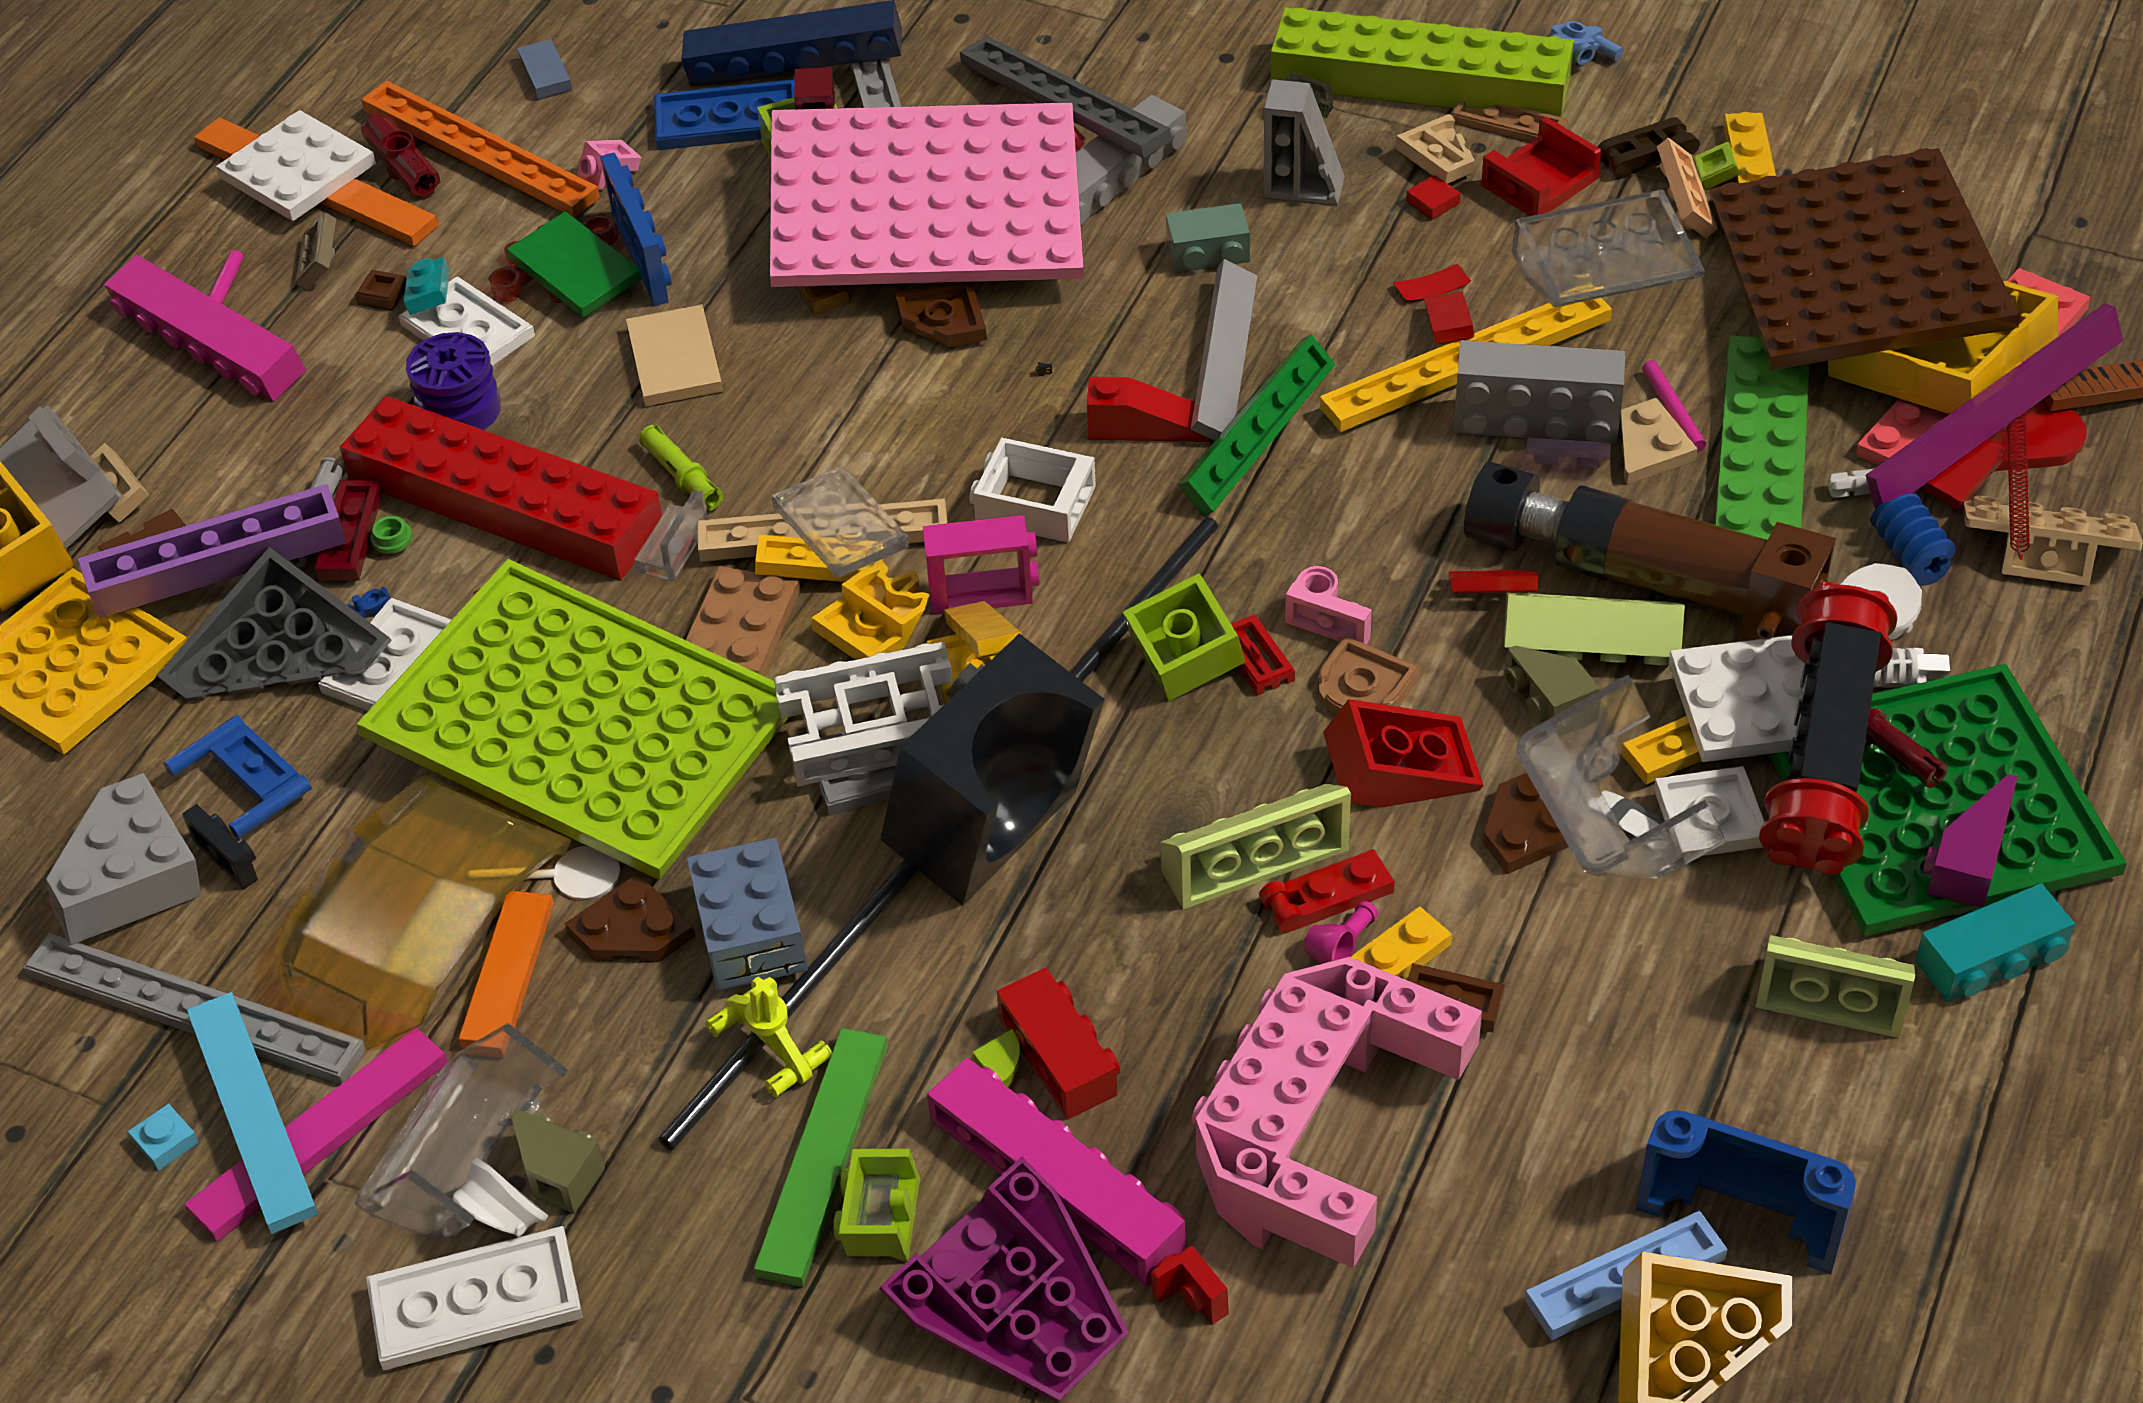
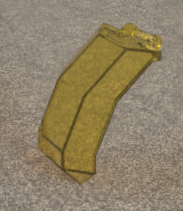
M422 775L349 831L286 919L273 950V956L291 1014L363 1040L364 1049L367 1050L423 1025L439 987L498 901L554 855L565 856L571 839L471 789L462 791L431 776Z

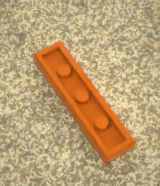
M508 890L459 1036L462 1049L507 1053L554 907L552 895Z

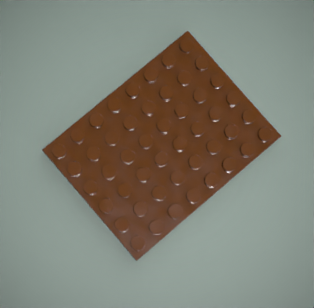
M1923 148L1913 153L1897 156L1883 155L1874 160L1857 163L1844 162L1835 167L1818 170L1804 169L1795 174L1778 177L1765 176L1760 180L1745 183L1731 182L1721 187L1709 189L1711 206L1771 370L2019 328L2018 311L1939 148Z

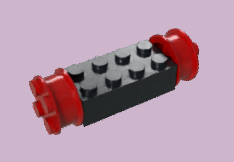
M1821 582L1815 589L1804 594L1797 604L1796 614L1801 625L1793 632L1791 647L1795 655L1805 664L1800 681V688H1803L1802 698L1798 701L1794 718V726H1797L1796 735L1792 738L1787 762L1791 764L1789 776H1786L1785 781L1774 785L1766 794L1765 808L1770 816L1760 828L1759 841L1762 847L1769 853V859L1777 864L1815 869L1822 873L1833 875L1841 873L1844 867L1857 862L1864 851V841L1859 834V829L1868 821L1869 808L1866 801L1856 792L1860 780L1875 673L1888 665L1892 658L1893 646L1888 636L1896 628L1897 612L1889 602L1888 596L1883 592L1850 585H1839L1834 582Z

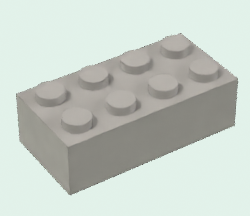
M1460 340L1453 433L1617 444L1624 389L1625 351Z

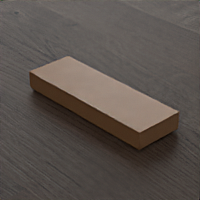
M1465 101L1457 102L1450 114L1455 120L1454 123L1529 142L1538 136L1539 121L1544 117L1550 118L1565 128L1568 123L1566 118L1520 107L1495 105V107H1487L1485 109L1465 107Z

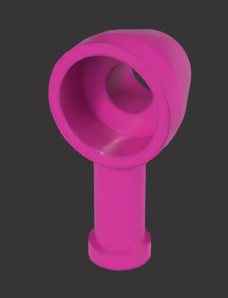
M1361 901L1355 907V912L1343 925H1313L1305 937V952L1319 964L1351 957L1358 935L1378 917L1376 907L1368 901Z

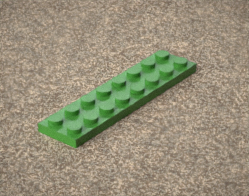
M1729 336L1715 525L1768 540L1776 522L1801 528L1809 364L1771 370L1760 338Z

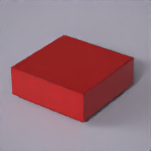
M1433 175L1407 190L1406 201L1430 219H1434L1460 204L1461 193L1436 175Z

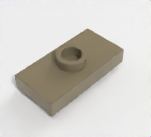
M326 212L321 214L303 233L296 281L297 285L306 290H309L329 269L330 262L335 254V249L332 245L336 218Z

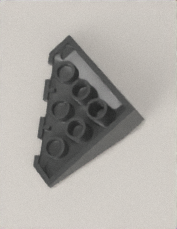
M269 547L157 676L188 701L205 699L206 695L229 692L232 695L262 690L266 685L284 682L292 685L322 680V676L364 673L392 640Z

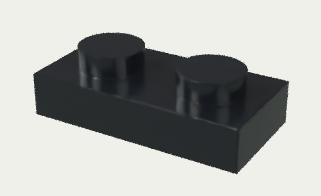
M198 804L182 813L192 841L243 890L258 881L252 864L256 860L253 850L244 839L239 838L235 840L230 836L227 825L217 814L209 816Z

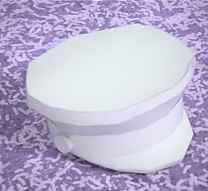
M1875 563L1858 569L1847 576L1841 583V585L1880 591L1888 596L1889 602L1897 612V625L1893 633L1888 636L1890 640L1896 639L1903 633H1909L1912 630V623L1917 619L1921 610L1922 590L1907 569L1894 565Z
M477 1157L471 1162L470 1178L454 1193L452 1198L459 1209L476 1220L501 1231L515 1234L517 1237H521L534 1223L545 1222L548 1217L543 1210L505 1180L491 1166Z

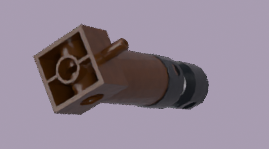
M1491 461L1486 462L1477 475L1466 506L1464 534L1467 538L1511 551H1517L1526 537L1544 541V543H1551V545L1555 544L1556 566L1603 580L1611 579L1741 617L1743 620L1739 638L1748 641L1769 640L1775 637L1793 635L1795 629L1801 625L1796 614L1800 598L1807 592L1815 589L1819 583L1828 582L1836 541L1834 537L1781 522H1776L1767 540L1632 502L1629 498L1583 485L1578 486L1568 502L1539 494L1540 479L1537 474Z

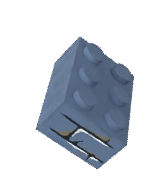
M777 837L687 857L716 991L751 984L758 976L765 980L769 977L773 979L808 971L801 930Z

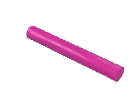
M231 250L209 294V297L223 304L244 259V255L240 251Z
M1654 360L1646 362L1642 366V371L1664 407L1698 448L1697 452L1702 451L1706 447V441L1660 367Z

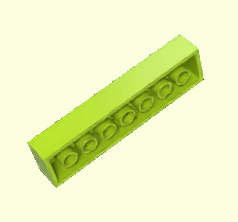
M1285 7L1271 50V80L1310 83L1313 92L1455 108L1457 102L1465 101V107L1485 109L1487 107H1495V105L1526 108L1562 117L1571 76L1574 40L1563 39L1557 36L1545 37L1527 35L1521 32L1510 33L1492 31L1485 28L1474 29L1456 27L1449 24L1438 25L1415 22L1413 20H1394L1377 16H1358L1341 12L1307 10L1305 8Z

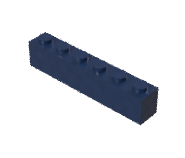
M895 0L700 28L684 31L681 60L690 86H698L794 72L795 69L821 68L901 56L902 26Z

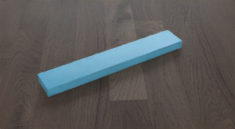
M227 993L186 1009L271 1234L319 1215L233 993Z

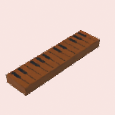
M2143 360L2085 368L2042 400L2050 411L2143 398Z

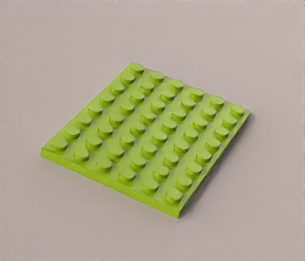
M507 559L359 720L357 730L359 736L653 878L661 880L789 717L781 718L773 680Z

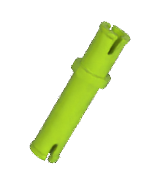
M649 425L641 431L639 443L675 478L676 486L683 493L690 494L705 511L707 509L712 511L721 504L724 497L723 492L707 478L706 470L699 463L692 462L665 435L658 425Z

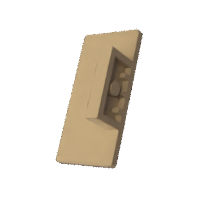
M1975 496L1974 501L1967 500L1962 507L1965 526L2008 532L2001 566L2002 574L2090 586L2097 545L2142 550L2143 540L2136 523L2130 522V517L2106 513L2104 518L2086 516V511L2070 507H2063L2060 512L2043 510V506L2040 504L2029 502L2030 548L2025 552H2020V555H2023V559L2020 560L2018 552L2014 551L2010 546V513L2008 505H2001L2000 500L1994 497ZM2015 537L2014 539L2017 540V539H2027V538H2026V537H2025V538H2016V537ZM2027 542L2018 543V545H2019V546H2023V545H2025ZM2028 545L2019 548V550H2025L2028 547Z

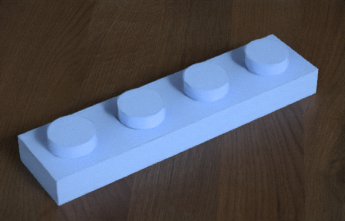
M1698 1211L1526 1290L1525 1302L1552 1341L1621 1309L1623 1269L1641 1252L1718 1264L1726 1259L1728 1249L1703 1214Z

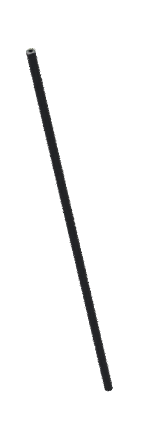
M1205 517L1123 611L1161 593L1218 529L1217 522L1211 517ZM1123 611L1069 671L1082 682L1129 630ZM904 859L808 967V971H805L781 998L787 1006L788 1019L918 870ZM751 1032L660 1135L659 1141L664 1147L674 1150L766 1045L755 1033Z

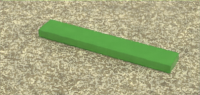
M841 1028L754 1267L756 1278L804 1287L841 1181L842 1171L849 1159L888 1048L887 1036Z

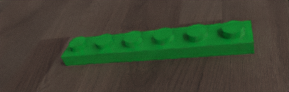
M1312 334L1302 338L1179 483V487L1203 516L1216 510L1336 365Z

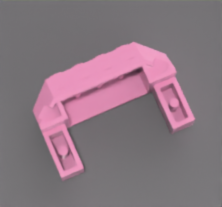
M1347 957L1286 973L1275 990L1269 988L1265 992L1259 1006L1258 1018L1253 1025L1246 1024L1238 1038L1237 1052L1231 1061L1224 1060L1220 1065L1214 1081L1215 1087L1209 1097L1202 1096L1198 1101L1192 1115V1123L1196 1125V1157L1217 1213L1252 1245L1263 1249L1270 1235L1275 1233L1354 1268L1376 1229L1377 1197L1290 1159V1154L1343 1064L1366 1072L1379 1048L1459 1080L1479 1045L1482 1011Z

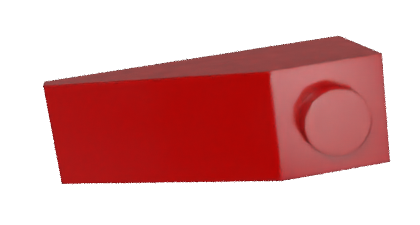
M1089 377L1087 394L1088 440L1209 442L1208 437L1191 430L1194 401L1130 377Z

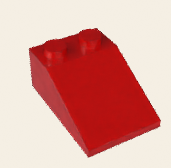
M1348 699L1323 731L1338 784L1349 789L1351 803L1387 807L1480 791L1484 786L1461 716Z

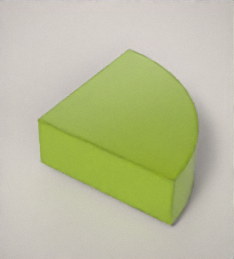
M1011 1029L972 1052L973 1062L981 1068L986 1066L992 1069L1006 1087L1013 1083L1020 1064L1019 1041Z

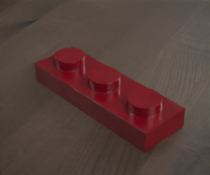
M339 480L334 504L341 522L346 544L319 552L315 567L318 580H360L372 528L383 493L380 480Z

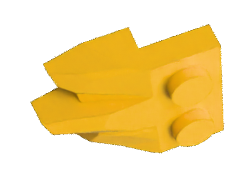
M883 562L862 570L842 584V597L811 617L812 630L855 660L872 657L878 653L901 651L906 646L925 610L929 594L924 592L918 593L920 579L914 570L895 578H888L889 568Z

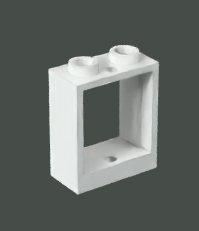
M1001 437L994 453L989 452L986 457L984 473L980 481L975 480L971 487L969 500L970 504L974 505L975 520L1024 515L1027 532L1035 531V536L1069 543L1096 487L1094 457ZM1009 476L1063 487L1054 506L1000 495Z

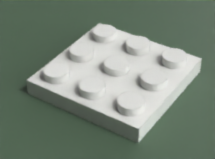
M299 110L268 132L260 135L259 138L238 152L232 154L217 165L216 168L219 178L289 220L294 221L375 165L376 161L373 152Z
M1792 635L1775 637L1769 640L1759 639L1670 651L1669 665L1702 762L1780 753L1790 750L1792 738L1796 735L1797 726H1794V718L1798 701L1802 698L1803 688H1800V681L1805 664L1792 650Z

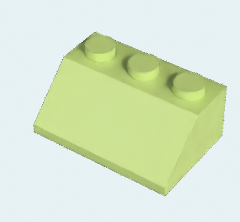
M1770 935L1756 1008L1899 1038L1914 985L1915 968L1914 965L1898 962L1891 958H1878L1850 952L1843 948H1830L1802 942L1795 938H1782Z

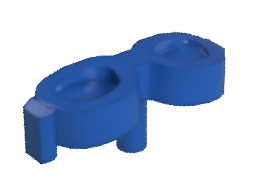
M384 586L381 587V590L372 589L366 592L361 598L359 595L353 596L354 606L350 604L347 606L363 618L377 615L391 597Z

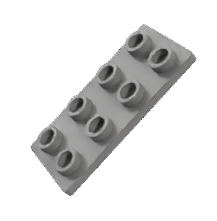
M39 406L28 417L30 421L0 448V461L53 525L64 547L67 549L121 498V494L57 414L49 406L44 408Z

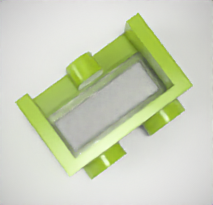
M852 1149L849 1168H844L841 1174V1193L844 1198L842 1211H836L834 1217V1236L837 1241L842 1242L847 1256H891L903 1262L909 1260L920 1186V1176L910 1149Z

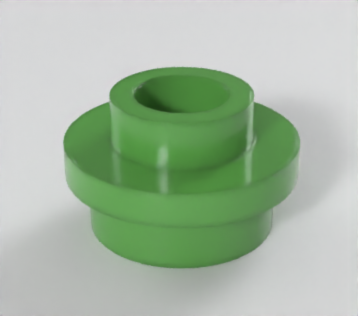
M386 516L375 522L370 539L373 548L378 552L393 554L406 549L412 542L413 534L410 526L402 518Z

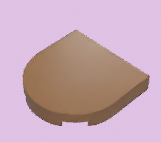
M1344 635L1319 671V698L1326 709L1335 716L1348 699L1399 707L1420 679L1421 667Z

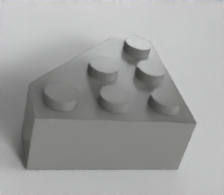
M144 773L99 790L46 878L54 917L70 945L201 896L196 859Z

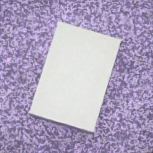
M458 276L448 282L446 303L412 315L409 314L408 310L399 315L401 326L423 341L441 333L460 332L475 336L483 341L489 350L492 366L535 337L531 324Z
M390 598L370 623L389 636L392 641L364 673L353 675L339 673L324 676L318 683L321 693L369 711L447 626L451 619Z

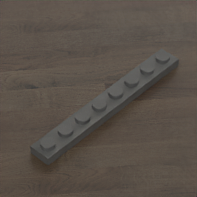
M988 36L959 52L962 65L1038 104L1072 103L1074 123L1142 158L1156 153L1158 149L1172 141L1169 127Z

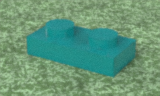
M444 257L435 260L425 258L417 261L408 269L404 304L410 315L446 303L450 269Z

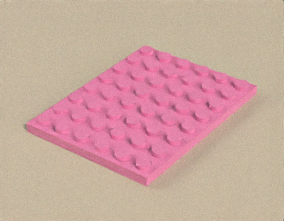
M1072 103L772 110L771 287L1083 279Z

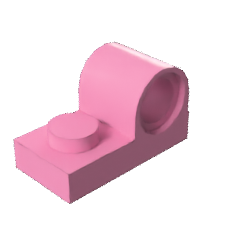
M1321 566L1304 569L1286 593L1285 623L1339 642L1345 635L1367 645L1371 635L1372 609L1338 598V579L1332 570Z

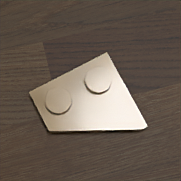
M1657 398L1621 409L1619 424L1620 435L1622 436V458H1624L1623 477L1627 485L1696 461L1698 448Z

